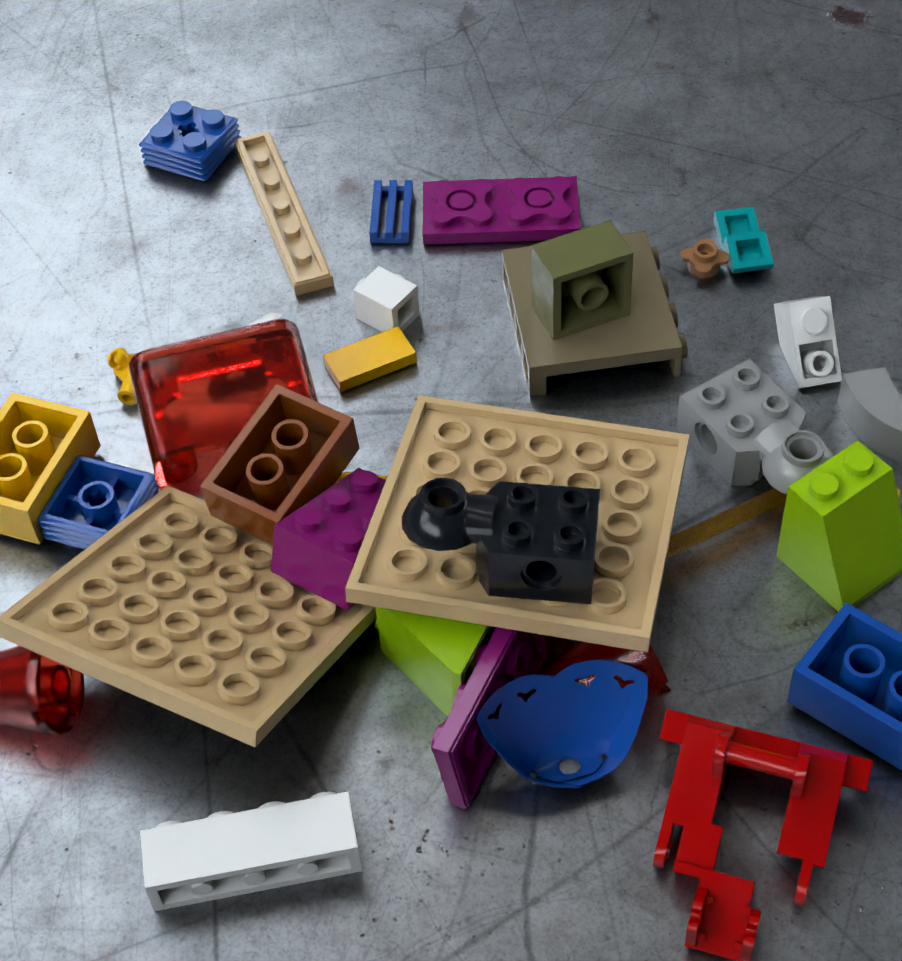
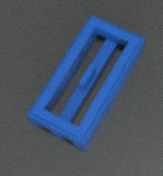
M374 180L369 231L370 243H409L413 200L412 180H405L404 186H398L397 180H389V186H382V180ZM388 197L385 233H379L382 198ZM397 197H403L401 233H394Z

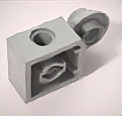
M750 358L679 397L676 431L689 434V444L730 486L752 485L764 476L772 487L783 494H787L788 486L834 456L820 436L814 432L804 430L807 412Z

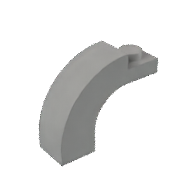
M886 367L844 373L837 404L846 423L866 445L888 458L902 462V396L896 390Z

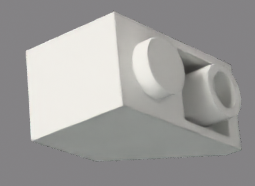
M830 296L809 297L774 303L779 345L798 388L842 381Z

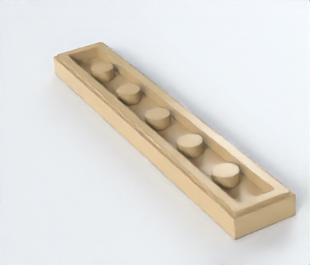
M270 131L234 140L236 152L295 296L334 286L333 275Z

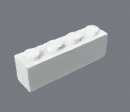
M348 791L337 794L334 792H320L310 797V799L289 803L273 801L265 803L257 809L236 813L220 811L204 819L183 823L167 821L160 823L155 828L140 831L144 886L154 911L362 872Z

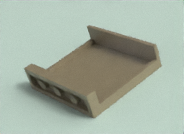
M646 231L621 234L634 252L630 315L556 340L551 338L532 308L531 246L502 250V280L530 397L546 395V376L668 360L673 377L680 376L681 359L687 358L688 355L687 341L684 333L677 332V309L674 303H668L669 288L667 277L665 274L659 275L660 259L656 246H650Z

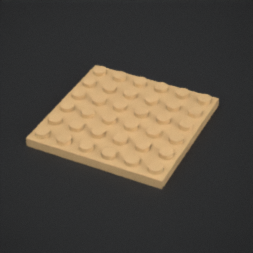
M418 395L346 584V602L648 652L688 451L689 434ZM436 478L455 479L464 486L468 493L484 495L499 481L600 489L591 604L488 596L479 582V573L476 570V544L471 543L457 550L435 551L422 548L412 542L402 530L401 517L408 502L421 491L424 484Z
M166 486L0 615V637L256 747L373 623L377 616L374 606L355 604L349 610H346L271 572L273 545L211 516L204 499Z

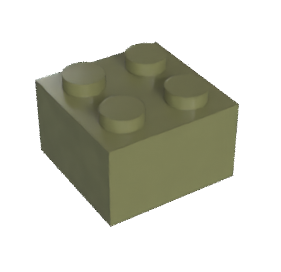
M611 220L531 245L532 308L553 340L630 315L634 252Z

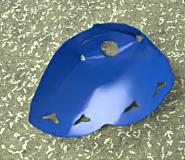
M591 660L575 663L554 677L540 674L526 675L512 680L499 688L480 709L476 720L485 740L522 777L541 785L580 789L583 785L600 779L614 771L628 755L638 733L648 700V676L630 665L608 660ZM590 675H595L588 687L575 682L577 678L587 679ZM617 675L624 681L633 680L634 683L621 688L619 682L614 679V676ZM536 689V692L529 697L527 702L517 696L518 693L527 694L530 690ZM499 704H502V707L499 711V718L488 719V716L490 714H494L496 712V709L499 706ZM602 754H606L607 759L603 760ZM564 759H573L580 764V769L575 773L563 774L559 769V765ZM530 773H535L536 778L531 777Z

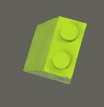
M858 440L788 486L776 553L777 558L838 612L846 602L854 607L902 573V513L893 468Z
M375 607L377 616L375 628L379 631L381 651L448 717L459 686L462 683H467L475 669L478 651L483 644L490 640L495 627Z

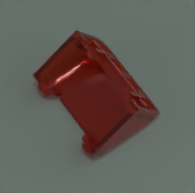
M275 319L138 352L129 362L133 389L153 471L159 487L179 484L193 476L198 467L196 454L229 447L276 384L318 402L299 330L295 323L286 319Z

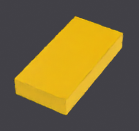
M399 326L326 353L323 355V362L340 392L417 363L415 350Z

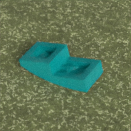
M754 206L715 211L713 218L715 230L722 251L729 254L727 264L732 273L772 269L774 262L765 230L760 231Z

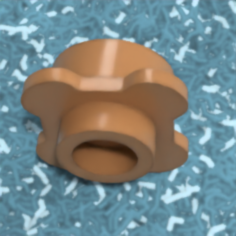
M705 238L700 239L692 248L682 249L680 258L682 261L688 262V270L692 275L700 278H709L719 272L720 265L728 263L729 254L725 251H720L713 240Z

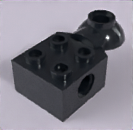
M436 478L424 484L421 491L408 502L401 517L402 530L412 542L422 548L435 551L457 550L471 543L476 544V570L479 573V582L488 596L591 604L600 489L499 481L484 495L468 493L464 486L455 479Z

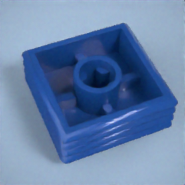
M176 101L140 142L139 146L143 147L140 151L144 153L142 158L145 159L143 163L201 181H207L235 147L234 140L241 138L239 135L240 130H238L239 124H236L238 118L224 115L220 110H206L192 106L187 101Z
M83 455L76 456L37 518V521L40 522L39 527L42 528L41 532L44 533L43 537L55 542L86 549L160 492L158 491L157 480H155L156 475Z

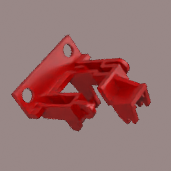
M666 709L659 739L679 744L681 749L656 845L653 866L664 868L672 848L674 827H683L672 871L700 879L691 908L684 946L735 961H750L761 915L760 910L749 908L755 882L714 871L724 828L714 825L713 821L727 763L793 780L776 854L802 860L793 904L804 907L813 866L821 869L825 866L841 788L844 786L867 792L873 760Z

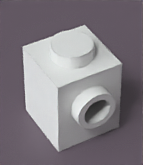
M380 266L366 278L361 279L353 289L356 319L381 332L397 326L403 331L420 315L417 285L406 280L403 276L394 274Z

